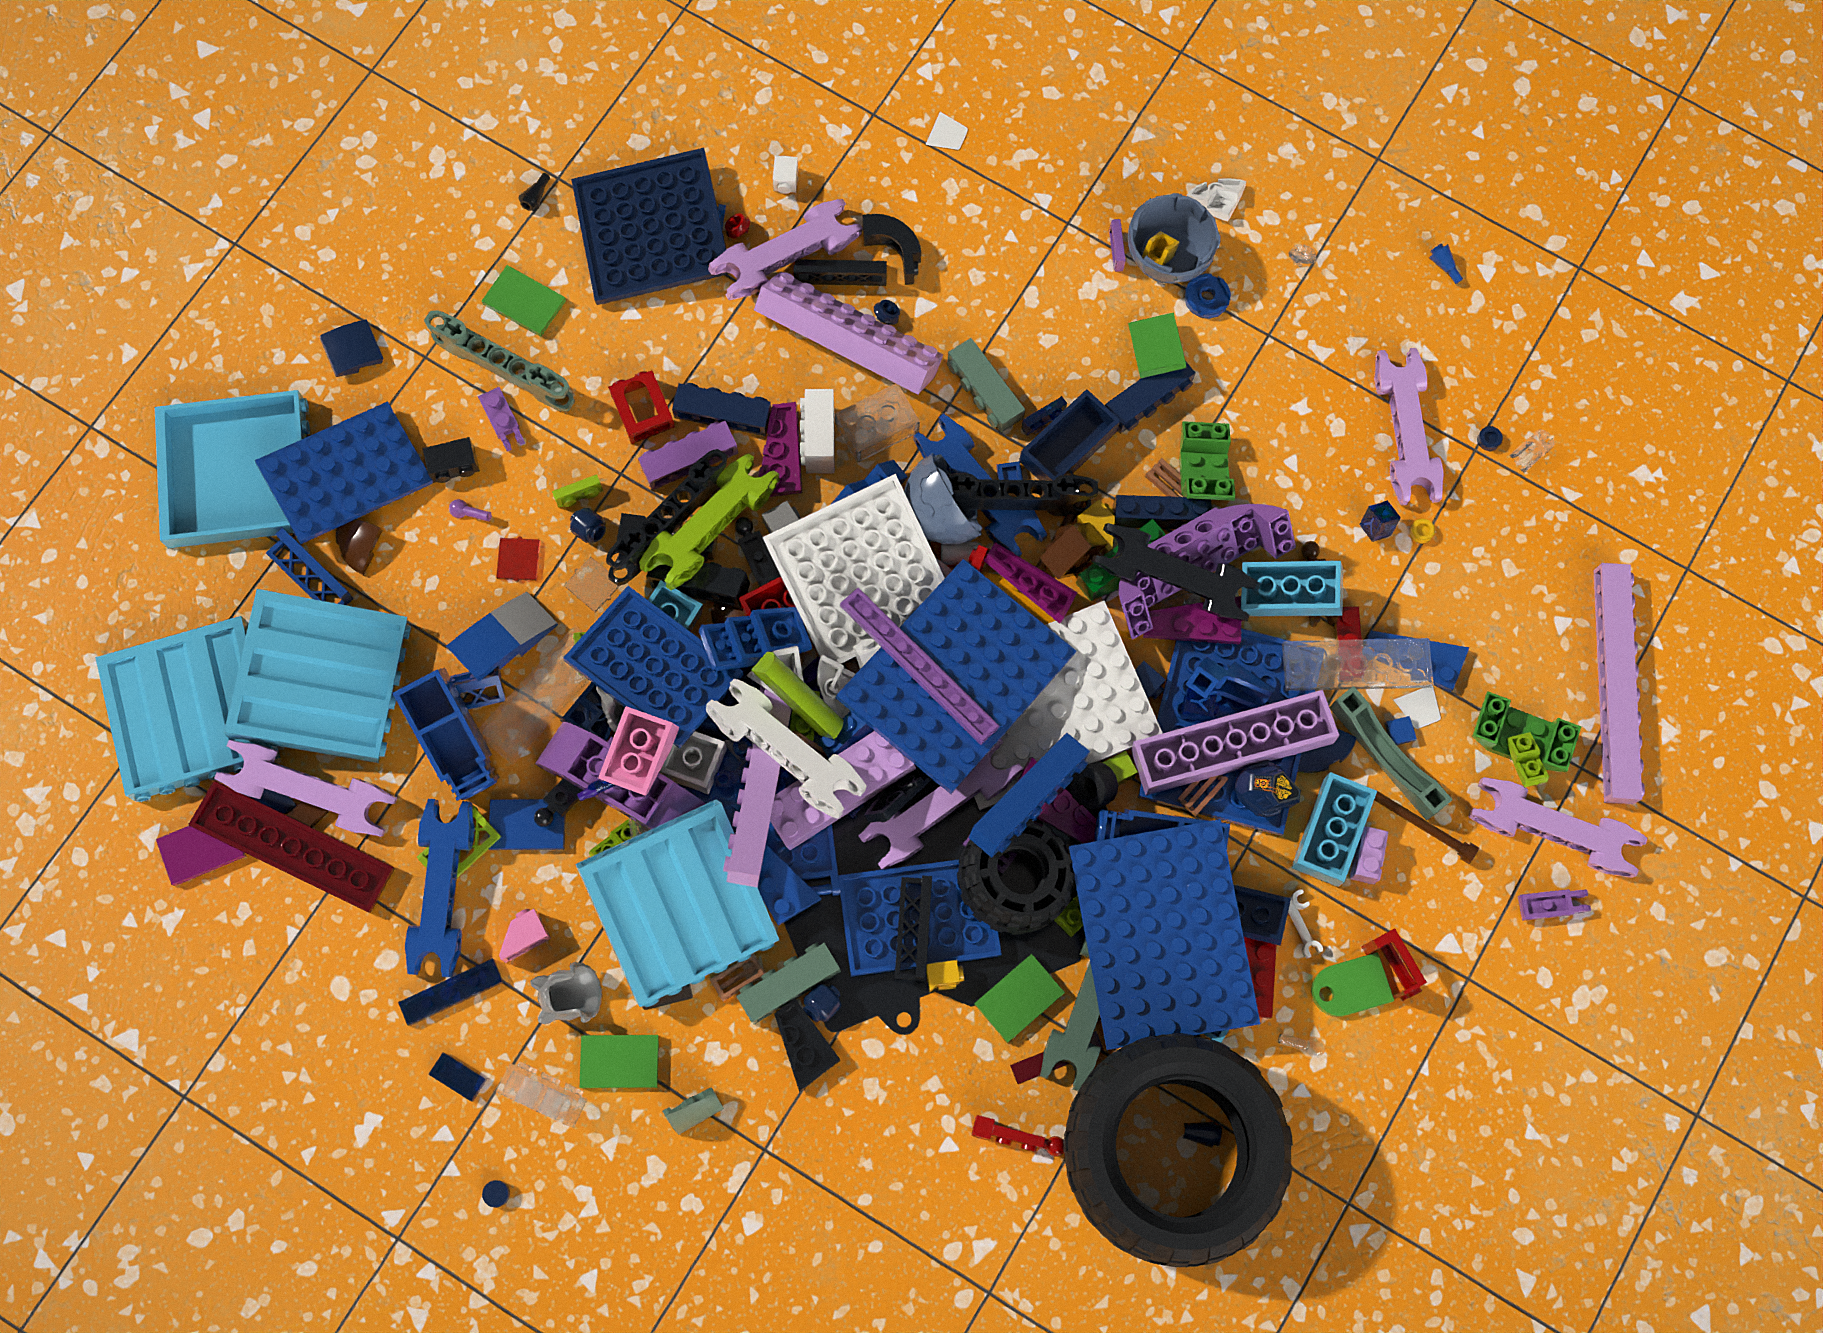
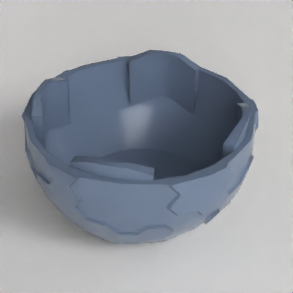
M1178 193L1150 198L1135 211L1128 230L1129 251L1135 264L1151 279L1167 284L1187 282L1202 274L1213 262L1214 255L1217 249H1219L1221 238L1215 218L1206 207L1197 200ZM1160 231L1180 242L1175 256L1164 266L1157 264L1148 256L1144 259L1142 258L1148 240Z
M932 453L913 468L904 493L927 540L943 545H954L971 541L982 535V526L976 519L977 510L971 509L969 513L963 514L952 497L954 495L953 487L947 476L950 472L947 470L945 458L941 454L935 455Z

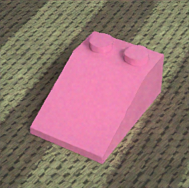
M626 706L598 779L647 796L671 751L679 726Z

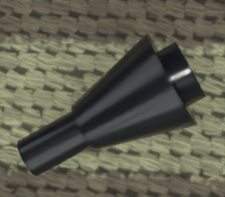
M542 173L536 183L518 196L520 204L524 209L528 211H537L539 209L544 187L550 180L548 174Z

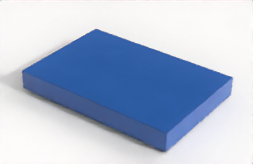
M543 799L490 800L489 823L502 837L488 849L564 850L566 814L560 817L555 812L551 825L540 827L534 822V814L538 809L548 806L543 802Z

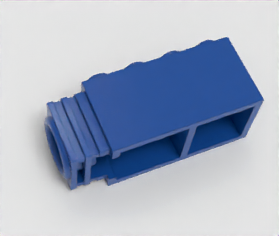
M445 668L437 669L392 693L441 782L446 780L447 784L453 788L451 791L452 793L455 792L457 796L455 797L456 801L460 799L466 800L497 783L499 775H495V768L489 764L491 763L489 756L492 753Z
M1101 809L1096 821L1094 842L1211 820L1124 809V812H1118L1117 814L1115 811L1109 810L1108 813L1107 810ZM1221 822L1227 849L1230 824Z

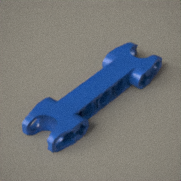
M942 414L939 416L938 422L946 435L942 440L931 441L919 432L913 436V441L923 459L932 453L935 455L941 454L946 460L947 470L950 474L968 473L976 476L977 479H991L968 452L975 447L970 435L962 426L947 415ZM984 493L985 495H987V496H989V497H992V496H993V495L990 494V493ZM981 510L991 522L984 528L993 543L996 542L1020 558L1022 553L1014 540L1017 534L1022 532L1029 533L1040 542L1047 538V533L1034 510Z
M427 800L419 823L418 845L420 847H429L420 926L410 925L406 933L407 974L418 975L424 957L434 952L440 958L442 977H453L456 963L461 953L462 930L451 928L460 850H471L474 840L475 827L471 802L462 801L456 819L449 823H443L440 819L438 800Z

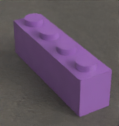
M723 421L721 423H712L707 429L700 432H691L679 441H670L658 450L646 451L638 460L651 490H654L689 475L690 468L711 450L719 449L729 458L738 454V449L726 421ZM712 457L709 460V465L722 460L719 457Z

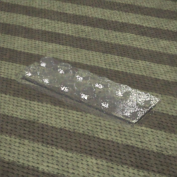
M576 625L479 728L485 742L512 766L590 682L583 675H579L578 671L563 659L574 646L573 633L583 632Z
M1429 638L1284 641L1282 643L1286 691L1345 690L1353 686L1356 689L1431 688L1434 685Z

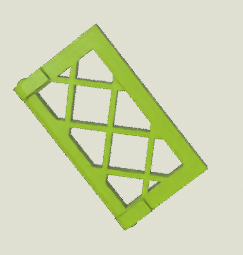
M472 805L473 817L476 819L475 845L472 846L474 852L460 863V850L457 878L502 837L474 805ZM486 831L490 837L479 845V832ZM429 847L417 856L418 860L426 868Z

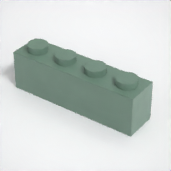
M972 338L948 352L947 366L953 374L956 373L963 389L966 392L970 391L974 397L975 405L978 409L985 411L988 415L987 420L993 428L996 427L1002 433L1024 419L1025 408Z
M817 942L805 949V955L797 958V956L791 957L783 963L785 967L777 972L772 969L761 976L763 980L754 985L751 982L739 990L741 994L736 997L753 1025L781 1009L794 998H799L812 990L816 985L841 972L825 943L819 945Z

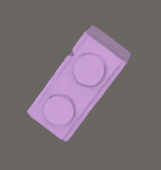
M1364 826L1353 857L1349 879L1368 884H1375L1380 881L1382 872L1380 868L1383 866L1388 838L1387 831Z

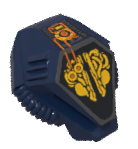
M1269 760L1243 769L1235 780L1234 789L1238 799L1257 817L1276 816L1281 813L1283 808H1291L1300 802L1301 790L1279 766L1269 762Z

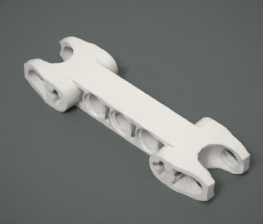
M734 678L730 682L729 690L739 704L725 706L714 700L706 704V712L726 736L737 742L745 735L801 781L803 785L799 788L800 795L814 808L839 819L843 815L844 807L833 792L844 789L858 796L865 792L867 785L847 761L836 754H833L826 760L769 714L773 705L757 688Z

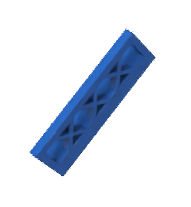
M283 528L275 534L280 540L266 554L312 599L326 602V595H337L341 599L338 604L347 605L354 599ZM284 546L290 549L289 559H278L275 556ZM294 564H305L306 575H295L293 573ZM320 579L322 581V591H311L310 580Z
M498 666L480 682L470 672L450 676L459 694L469 692L475 695L472 701L465 703L468 710L506 701L501 683V671ZM496 685L499 695L489 697L482 692L486 687Z

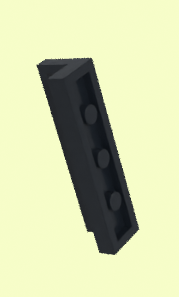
M810 259L795 261L794 278L802 283L811 285L886 286L887 261Z
M922 875V878H901L895 979L925 981L932 876ZM906 884L921 885V894L913 901L906 894ZM905 898H906V899L908 900V902L910 903V904H908L906 907H905ZM918 900H920V909L915 904ZM913 906L919 913V919L911 926L904 919V913ZM903 924H905L908 927V929L904 933ZM919 924L917 933L913 928ZM911 931L918 941L917 945L909 951L902 944V939ZM903 949L907 954L901 958ZM915 950H917L916 958L912 955ZM907 957H910L916 964L915 974L900 973L901 963Z

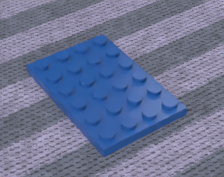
M388 402L255 460L256 466L300 545L433 484L427 469Z
M630 586L623 590L563 657L567 664L624 707H630L679 726L673 743L679 749L709 716L706 712V704L711 700L720 703L730 691V682L734 678L739 680L743 676V671L740 668L713 672L702 640Z
M959 859L838 875L851 977L895 971L902 877L922 878V875L932 876L927 964L953 960L962 962L1001 956L998 931L990 929V926L983 921L979 922L972 915L973 911L963 902L960 884L957 882ZM906 884V894L912 901L921 894L920 884ZM905 898V907H906V906H907L908 904H910V903H909L908 900ZM918 900L915 904L920 909V900ZM912 906L904 913V919L912 926L919 919V913ZM903 924L904 933L908 929V927L905 924ZM919 924L913 928L917 933ZM910 931L903 937L902 944L910 951L917 945L918 939ZM903 949L901 958L907 954ZM917 950L912 953L915 958L917 957ZM907 957L901 963L900 970L916 968V964L910 957Z

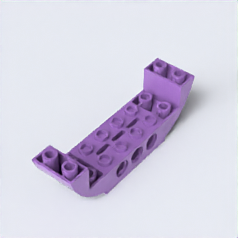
M1242 504L1221 509L1215 507L1150 543L1147 547L1213 572L1216 570L1218 563L1228 564L1258 546L1263 547L1277 559L1296 548L1288 510L1265 504ZM1139 572L1135 582L1120 579L1119 597L1132 640L1153 629L1148 608L1180 591V588Z
M562 722L535 763V765L554 776L559 775L582 790L594 784L599 793L595 798L649 830L706 804L661 773H658L647 796L598 779L611 744L595 734L568 722Z

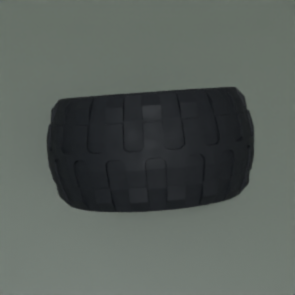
M1184 1033L1145 1037L1125 1045L1103 1060L1092 1070L1075 1096L1069 1110L1063 1141L1067 1178L1071 1190L1087 1220L1118 1249L1136 1258L1158 1265L1196 1267L1213 1264L1251 1245L1278 1214L1286 1188L1289 1186L1292 1177L1291 1146H1293L1290 1125L1288 1126L1282 1110L1283 1105L1278 1094L1263 1078L1261 1071L1247 1058L1245 1059L1232 1051L1230 1047L1212 1039L1208 1040ZM1178 1084L1202 1092L1222 1109L1234 1131L1237 1145V1161L1233 1178L1227 1190L1209 1208L1191 1216L1174 1217L1150 1208L1131 1191L1119 1168L1116 1154V1138L1122 1116L1130 1103L1141 1092L1152 1086Z

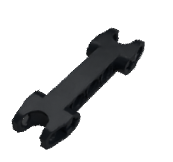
M715 449L701 457L690 468L689 476L637 528L629 529L617 540L609 550L606 558V563L611 566L608 574L610 581L620 586L637 576L642 571L639 561L651 542L662 531L672 534L699 506H704L721 489L717 486V479L727 465V455ZM712 457H719L722 460L718 466L712 467L709 465V460ZM667 515L673 516L672 518H669V519H668V518H664V517L667 516ZM651 531L657 532L653 535L647 534ZM616 553H619L616 561L614 562L612 560V556ZM625 568L628 572L624 578L614 576V572Z
M968 473L947 474L953 487L954 495L952 497L963 514L969 513L972 509L1042 510L1054 516L1080 515L1092 505L1091 499L1098 495L1097 481L1089 477L1076 475H1061L1056 477L1055 480L977 479L976 476ZM1082 484H1088L1092 487L1093 492H1080L1079 487ZM984 493H990V494H992L993 496H992V497H989V496L985 495ZM1008 493H1013L1017 497H1012ZM1032 494H1038L1040 497H1035ZM1085 501L1086 507L1078 508L1075 503Z
M1105 523L1103 531L1112 535L1117 540L1118 551L1112 558L1093 555L1092 563L1098 565L1110 575L1130 582H1135L1139 572L1205 598L1202 610L1218 617L1248 621L1250 615L1237 607L1235 594L1242 587L1259 590L1261 583L1248 576L1245 572L1232 566L1218 563L1216 571L1213 573L1147 547L1151 535L1136 528Z

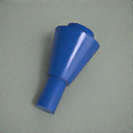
M1441 243L1430 251L1432 255L1429 259L1448 273L1455 284L1463 280L1455 267L1456 265L1448 244L1443 246Z

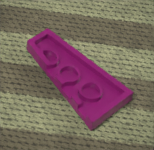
M796 402L773 404L767 429V441L763 449L762 466L759 469L758 477H762L770 471L779 473L780 481L770 497L800 494L803 492L798 407Z
M995 542L984 562L1060 624L1077 592Z
M1236 596L1235 603L1240 609L1241 596ZM1204 602L1149 611L1153 629L1145 632L1143 638L1240 644L1241 620L1218 617L1202 610Z
M1029 757L1018 781L1037 763L1033 757ZM1060 788L1054 801L1050 805L1045 803L1041 807L1043 810L1037 819L1081 844L1094 842L1097 819L1083 805L1080 806L1066 789Z

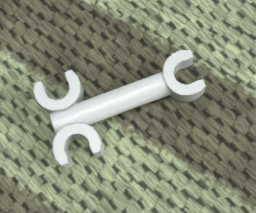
M1298 890L1290 897L1288 913L1304 943L1302 953L1307 959L1311 957L1309 952L1310 946L1315 947L1318 953L1323 951V947L1318 941L1312 939L1298 911L1310 905L1309 901L1304 904H1300L1297 901V897L1304 893L1303 890Z

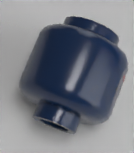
M590 508L578 510L570 518L571 532L585 543L599 541L606 532L605 519Z
M818 984L805 996L803 1010L813 1021L826 1022L841 1008V1001L839 999L841 994L833 985Z

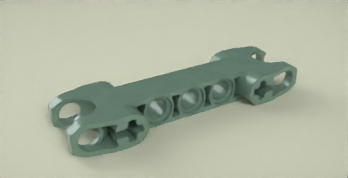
M430 311L424 319L427 328L432 332L431 336L434 342L449 353L461 359L471 360L528 391L539 402L558 411H569L575 403L572 394L569 392L570 386L566 379L551 369L538 363L533 364L471 331L466 328L462 321L444 312ZM435 317H441L444 320V324L434 327L431 325V321ZM485 348L482 352L476 353L477 349ZM498 359H505L500 364L495 363ZM518 370H525L522 374H515ZM565 396L569 398L565 405H558L555 402V399H563Z
M1085 936L1080 955L1089 958ZM1090 962L1064 1033L1052 1029L1043 1053V1063L1039 1076L1047 1079L1057 1062H1068L1075 1070L1072 1090L1077 1092L1094 1069L1101 1047L1089 1043L1100 1015Z

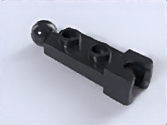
M740 517L737 519L734 526L738 534L744 536L738 539V544L758 587L780 577L781 575L767 549L760 530L752 533L753 522L749 518Z
M563 778L543 798V802L548 806L540 808L535 812L534 822L540 827L551 825L554 813L556 812L560 817H563L579 801L577 794L583 790Z

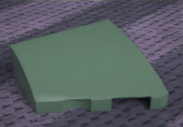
M711 1087L684 1100L672 1110L670 1107L663 1110V1113L675 1132L680 1135L724 1108Z

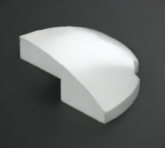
M1223 178L1218 179V182L1209 184L1208 187L1207 182H1204L1194 187L1187 196L1200 202L1212 216L1228 222L1243 194L1247 181Z
M821 655L817 668V685L820 687L823 696L822 700L843 718L850 710L836 699V695L854 677L855 673L843 668L844 665Z

